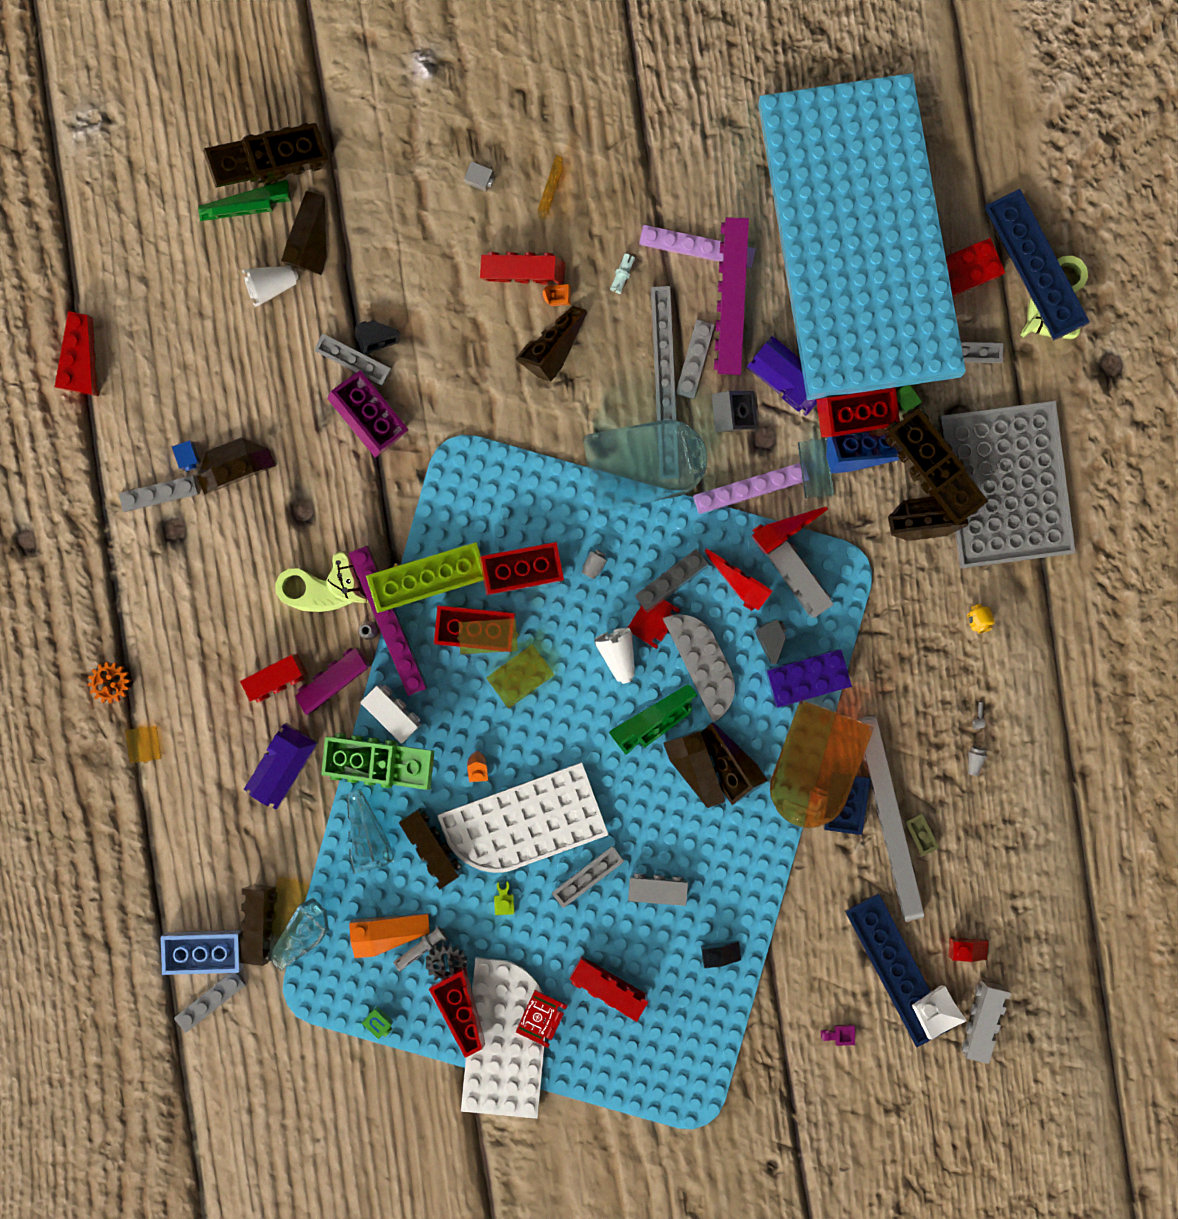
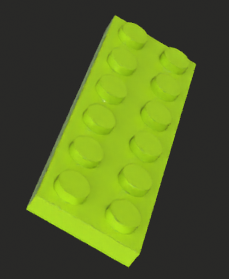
M477 542L366 575L377 613L482 581L483 576L479 561L481 555Z

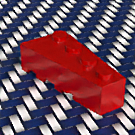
M488 252V255H481L480 278L488 282L511 283L512 279H515V282L521 284H528L530 280H533L534 283H539L540 285H548V281L555 282L557 285H563L566 263L556 257L554 253H543V256H536V253L526 252L525 255H518L515 252H506V255H499L498 252Z
M68 311L54 387L60 390L98 396L96 386L97 372L95 370L96 354L94 353L93 318L89 315Z
M583 956L580 957L570 974L569 979L574 986L580 989L581 987L588 991V994L603 1000L605 1004L617 1009L635 1022L638 1021L648 1004V995Z
M464 967L432 984L429 991L466 1058L482 1050L485 1046V1040L467 969Z

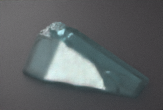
M361 789L348 794V819L351 821V831H348L349 837H352V848L349 849V856L353 873L357 874L394 862L389 841Z
M314 898L298 906L272 950L270 961L280 971L320 944L329 930L327 910Z

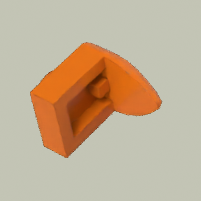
M569 284L547 285L544 288L542 295L550 306L571 305V286Z
M476 750L467 761L469 782L488 781L486 758Z

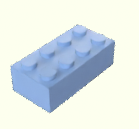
M242 930L164 933L161 936L162 975L239 973L243 969V963H240Z

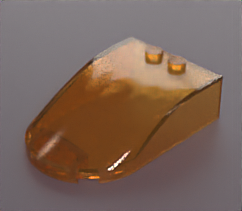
M804 700L800 701L770 782L771 799L778 813L788 822L805 828L820 827L834 820L846 804L874 727Z

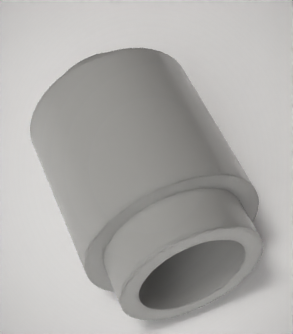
M599 550L591 551L582 566V573L592 579L599 576L608 561L605 559L606 554Z

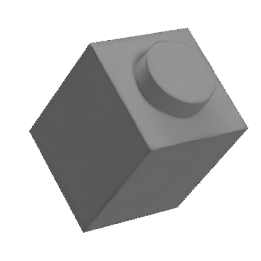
M471 161L464 181L468 185L487 192L488 187L492 188L495 177L493 176V170Z

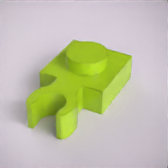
M498 881L497 890L500 895H494L495 915L515 914L514 895L508 894L509 882L506 881L507 887L502 889Z

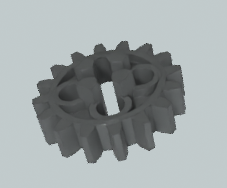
M442 942V947L434 945V951L429 950V955L426 956L428 975L434 974V980L438 978L442 980L464 967L467 969V956H465L464 949L459 951V945L452 947V942L448 946H445L444 942ZM444 953L447 954L449 972L446 971Z

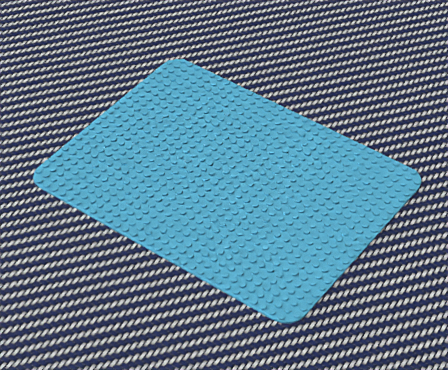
M459 435L447 439L435 450L429 462L400 565L477 542L481 556L557 542L564 580L487 596L484 581L482 580L395 608L428 688L410 696L407 695L381 633L363 699L376 686L380 684L382 686L387 685L393 691L392 696L396 700L400 698L407 705L405 709L409 713L414 712L421 719L419 721L421 726L401 744L361 704L352 735L363 736V740L379 738L380 742L385 743V740H394L398 742V745L435 750L431 790L393 785L392 788L381 787V784L377 783L375 785H365L364 781L351 783L347 782V779L344 778L339 780L284 975L283 994L290 1010L296 1017L312 1025L465 1068L466 1058L429 991L432 984L441 980V978L434 980V974L428 975L426 956L429 955V951L402 971H399L393 961L419 944L423 936L374 957L355 958L351 945L349 923L352 919L429 914V934L435 931L437 926H440L448 937L447 941H442L445 943V946L452 942V947L459 945V951L464 949L465 956H467V973L471 989L473 988L476 957L511 961L524 968L535 978L545 995L568 1005L567 1009L558 1006L557 1010L562 1011L564 1015L553 1039L550 1040L545 1037V1041L550 1043L549 1048L544 1047L541 1090L680 1129L693 1130L710 1123L718 1116L726 1100L807 815L806 809L808 807L810 790L816 783L842 691L838 690L777 708L774 704L765 670L836 649L842 650L848 670L872 582V570L864 553L857 546L845 540L804 528L788 537L786 541L789 544L792 542L798 550L796 554L800 559L803 558L809 566L808 570L818 578L819 585L823 590H826L834 604L817 617L810 618L767 554L764 555L751 537L754 534L752 531L760 524L765 526L776 522L775 520L726 506L698 514L694 499L691 496L479 436ZM706 548L726 560L731 566L733 565L742 570L746 576L753 577L773 591L759 610L754 609L751 611L743 606L744 602L737 596L705 555L704 550ZM695 549L703 556L709 567L665 600L681 610L680 613H677L672 609L670 614H682L697 618L712 631L733 674L735 683L734 697L729 709L714 723L759 766L768 780L756 791L734 805H731L723 793L725 802L709 808L704 805L670 762L663 744L665 741L698 729L702 732L708 725L713 723L669 631L662 642L656 638L653 639L652 642L658 645L657 649L632 634L635 676L628 683H621V681L616 680L594 641L596 637L603 633L611 634L614 633L613 630L627 628L641 606L635 595ZM599 550L606 554L605 559L608 561L600 575L592 579L582 573V566L591 551ZM437 606L516 613L512 652L434 644ZM773 619H777L783 622L787 632L784 633L786 638L778 662L773 665L770 664L753 629ZM689 684L697 693V696L691 701V713L646 748L639 743L625 755L609 734V731ZM476 750L486 758L488 781L469 782L467 761ZM709 755L712 765L715 766L713 757ZM582 762L608 835L503 873L486 872L466 864L452 851L450 855L453 859H458L462 866L460 869L462 872L457 879L439 890L436 885L439 882L438 879L429 874L426 866L428 864L427 861L420 859L415 849L417 848L416 844L412 845L398 822L418 808L421 811L425 810L430 817L429 823L431 826H436L441 834L439 838L442 843H447L437 816L438 814ZM715 772L718 782L721 783L719 773ZM613 846L624 862L566 907L562 908L552 895V891ZM634 873L646 874L645 877H653L654 874L665 875V878L672 879V876L684 877V880L688 882L686 906L628 901L630 875L634 876ZM498 881L502 889L507 887L506 881L509 882L508 894L514 895L515 914L495 915L494 895H500L497 890ZM739 941L741 961L722 967L704 969L701 945ZM444 953L446 971L449 972L447 954ZM581 956L648 995V1004L637 1022L625 1016L617 1009L608 1006L603 1000L591 996L584 988H577L571 983L572 981L569 979L570 974ZM376 1006L393 1020L391 1032L386 1037L382 1035L379 1039L362 1025L363 1020Z

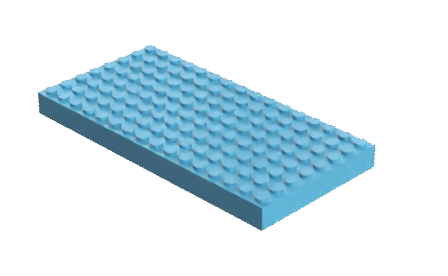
M913 73L759 96L758 107L807 400L962 377L966 370Z

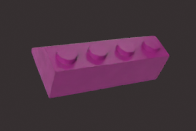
M361 370L331 390L327 397L329 402L375 458L390 448L409 430Z
M358 648L346 650L342 654L344 657L340 661L335 659L327 666L329 669L326 672L322 673L320 671L312 677L314 680L309 685L305 683L297 689L299 693L295 697L306 715L314 712L372 666Z

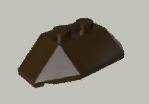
M241 437L206 451L197 478L204 495L276 466L268 448Z
M934 496L903 500L888 516L891 536L907 541L948 536L969 524L968 519H965L956 526Z

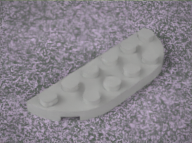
M676 614L662 618L712 721L718 720L726 713L733 701L735 683L733 674L712 631L706 624L692 616Z

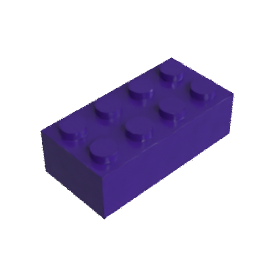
M841 649L765 670L774 704L777 708L852 687Z

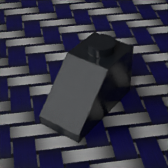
M374 320L364 321L355 326V337L363 355L399 343V330Z
M739 941L701 945L704 969L722 967L741 961Z

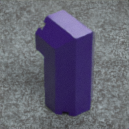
M771 336L746 368L778 394L782 392L784 395L781 398L798 412L801 409L804 410L803 415L807 416L817 402L816 399L807 400L801 360L781 342Z
M288 723L282 725V732L278 731L266 750L268 752L264 754V757L243 789L246 792L250 790L249 795L266 806H269L270 803L274 804L273 808L276 810L284 801L319 743Z

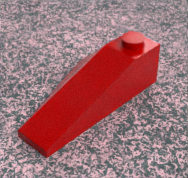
M827 506L765 526L760 524L752 530L754 534L751 537L764 555L768 554L786 541L788 537L794 535L805 525H808L826 512L828 508Z
M707 548L704 550L708 559L737 596L744 602L743 606L751 611L754 609L759 610L773 591L753 577L746 576L742 570L733 565L731 566L726 560Z

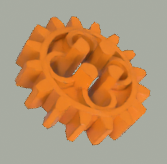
M105 662V667L102 664H98L99 670H91L94 676H88L92 683H88L87 686H92L93 688L90 693H96L94 699L101 697V703H105L108 699L109 704L114 702V699L118 702L121 701L120 696H127L124 691L130 690L127 683L131 682V680L126 679L129 673L122 672L123 666L117 668V663L110 665V662ZM103 671L107 672L106 678L102 676ZM117 675L120 676L119 682H112L110 686L103 687L102 691L98 689L99 684H105L108 680L115 679ZM113 688L116 689L115 695L111 693Z

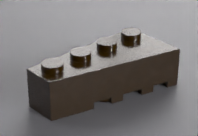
M418 808L398 823L412 845L416 844L417 848L415 849L420 859L427 861V870L431 876L438 879L439 882L436 885L440 890L460 876L462 866L457 858L453 859L450 855L452 851L446 842L442 843L439 838L441 834L436 826L432 827L429 823L430 817L425 810L421 811Z

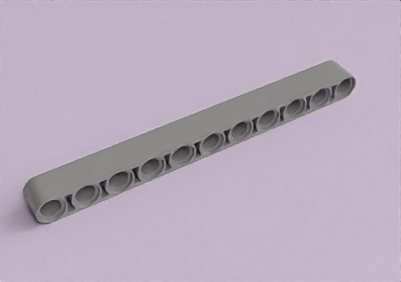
M875 715L856 719L857 730L903 919L905 922L924 918L878 722Z

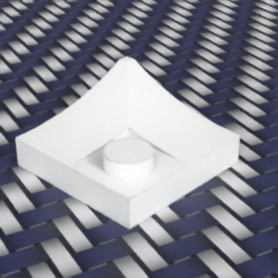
M943 985L912 1005L928 1039L931 1040L943 1032L966 1022L965 1017L954 1003L946 986Z

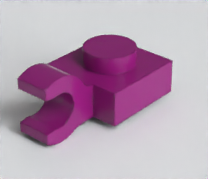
M853 1024L834 1025V1031L820 1030L823 1041L835 1040L836 1046L855 1045V1026Z

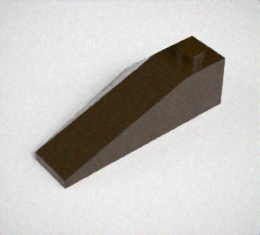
M309 191L305 192L281 259L285 265L322 275L327 258L325 196Z
M572 306L555 321L556 325L548 331L546 329L542 331V336L535 342L531 340L515 358L516 361L538 378L551 382L562 369L587 311Z
M714 722L701 732L708 754L713 757L715 763L713 768L715 772L719 773L721 779L720 787L731 805L736 804L768 781L759 766Z
M699 729L663 742L670 762L707 808L725 802Z

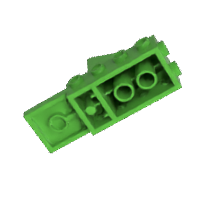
M335 733V736L325 737L321 775L330 776L331 780H342L344 778L347 779V782L359 783V781H364L365 785H375L377 783L381 784V787L392 788L393 785L431 790L435 750L398 745V742L394 740H385V743L380 742L379 738L363 740V736L352 735L351 738H347V734Z

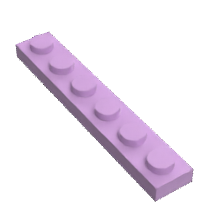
M643 225L639 245L718 262L723 261V253H720V242L723 241ZM747 247L746 268H752L756 248Z
M801 462L693 495L698 514H703L804 483L809 479L804 464Z

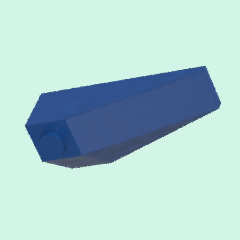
M864 431L863 433L858 432L827 437L826 458L831 474L851 472L900 459L897 456L898 452L894 447L891 448L885 441V435L879 437Z

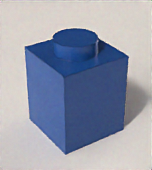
M189 440L172 446L179 469H185L187 472L196 469V465L201 464L193 441Z

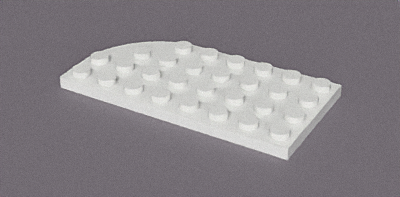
M582 762L437 815L451 850L466 864L476 869L493 873L508 872L608 835Z
M475 958L472 992L485 1046L482 1050L466 1057L461 1111L537 1119L544 1046L516 1033V1030L534 990L541 993L543 991L528 971L511 961Z

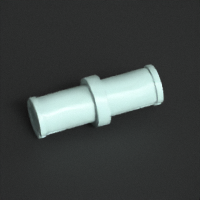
M626 253L623 255L619 269L615 271L616 276L610 287L611 291L614 292L616 290L615 293L621 294L626 279L630 277L629 272L635 257H630Z

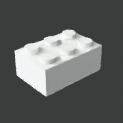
M380 684L360 703L402 744L421 726L419 723L421 719L414 712L409 713L405 709L407 705L400 698L396 700L392 696L393 691L387 685L382 686Z

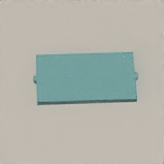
M810 439L809 441L798 442L805 499L814 497L821 499L823 496L834 495L831 471L826 458L827 439Z

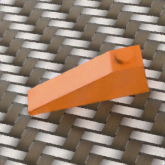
M429 914L352 919L349 923L351 945L355 958L374 957L430 933Z

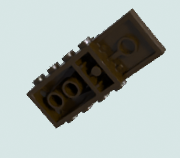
M304 123L297 127H285L277 131H266L258 135L250 134L244 136L240 141L207 147L203 150L215 188L245 181H257V183H263L266 186L286 177L288 174L300 175L310 169L312 171L321 170L328 160V154L324 148L322 136L316 123Z
M920 408L914 411L910 409L902 415L903 420L899 423L895 420L886 427L888 431L884 433L886 436L885 441L891 448L894 447L898 452L897 456L901 462L906 463L912 480L914 482L920 480L922 483L920 486L923 491L936 498L957 526L985 505L988 500L966 473L967 469L964 467L963 461L954 454L951 445L944 441L938 428L931 424L928 415Z

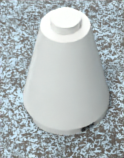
M291 266L243 269V273H247L248 276L244 280L251 299L254 298L256 300L253 303L254 307L260 306L296 285V280H299L296 269H292Z
M619 628L613 630L614 633L608 634L606 632L594 639L595 645L616 680L621 681V683L632 681V678L635 676L633 639L630 628Z

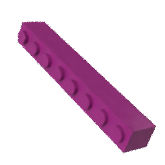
M725 217V222H721L720 234H724V242H720V253H723V261H719V273H722V281H718V292L721 293V300H717V312H720V320H716V331H719V339H715V351H718V359L714 358V370H717V374L741 375L749 218Z
M364 546L348 553L407 695L410 696L428 688L395 608L379 613L376 611L366 575L379 572V569L369 546Z

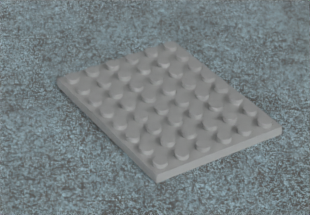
M1056 401L940 416L944 441L951 445L954 454L963 461L964 467L967 469L966 473L988 500L985 505L967 518L968 526L955 532L960 568L1076 553Z

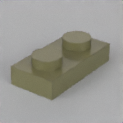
M922 813L904 821L921 856L939 848Z

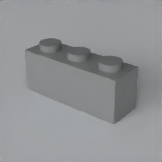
M634 873V876L630 875L628 901L686 906L688 882L684 880V877L672 876V879L665 878V875L654 874L653 877H645L646 874Z

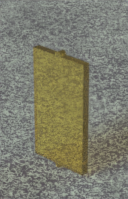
M516 619L458 622L459 637L457 639L460 640V654L518 651L517 637L519 634L516 629Z
M279 876L276 884L278 899L276 904H274L276 918L274 923H272V930L276 937L282 936L293 940L309 885L297 882L296 879L290 880Z

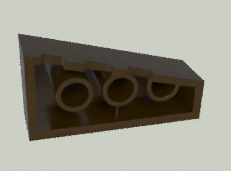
M253 884L242 888L245 902L241 904V912L245 913V917L241 922V930L244 932V936L241 938L240 963L263 966L268 964L272 957L270 943L274 937L272 923H274L276 918L274 904L277 902L278 893L276 892V887Z

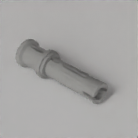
M437 926L436 930L431 934L423 936L419 944L393 961L395 967L402 971L424 953L434 950V945L448 940L446 933L440 926Z

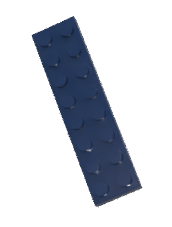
M1021 189L986 205L985 210L1052 340L1055 341L1088 325L1090 321Z
M877 893L846 909L845 913L917 1048L931 1039H928L912 1005L931 992L881 896Z

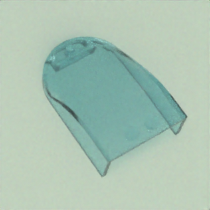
M662 420L592 433L582 438L597 514L682 496L698 485L707 467V451L699 434L685 425V423L675 420Z

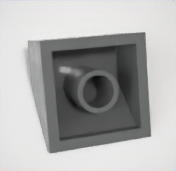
M725 391L712 394L716 432L758 429L754 391Z
M773 619L753 630L770 664L774 665L778 662L786 638L784 633L787 630L782 621Z

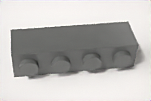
M695 549L638 592L635 597L648 613L709 567L708 563L699 551Z

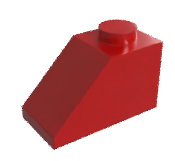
M949 938L948 957L952 961L975 962L987 960L988 940Z

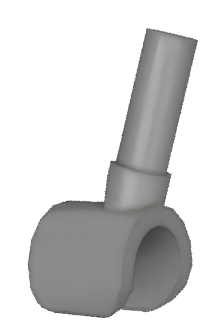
M979 702L978 719L972 720L975 730L982 729L985 726L983 702Z

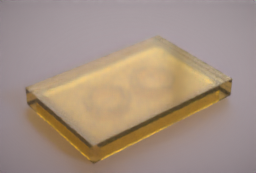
M559 155L555 156L537 210L538 217L543 220L547 218L564 168L563 157Z
M531 644L486 677V679L509 709L555 674L534 645Z

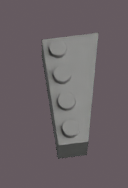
M785 541L769 552L767 556L809 617L815 618L834 604L826 590H823L819 585L818 578L808 570L809 566L803 558L800 559L796 554L798 550L792 542L789 544L788 541Z
M980 980V984H977L975 988V996L977 997L975 1003L971 1005L970 1014L972 1017L966 1026V1033L968 1034L966 1041H963L961 1051L967 1059L987 1064L990 1062L996 1043V1038L993 1036L999 1032L1001 1027L999 1017L1002 1014L1004 1015L1006 1011L1005 998L1009 999L1011 992L1003 985Z

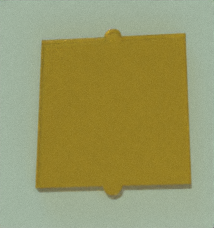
M139 726L137 729L125 730L129 763H147L150 760L162 759L157 726L144 728Z

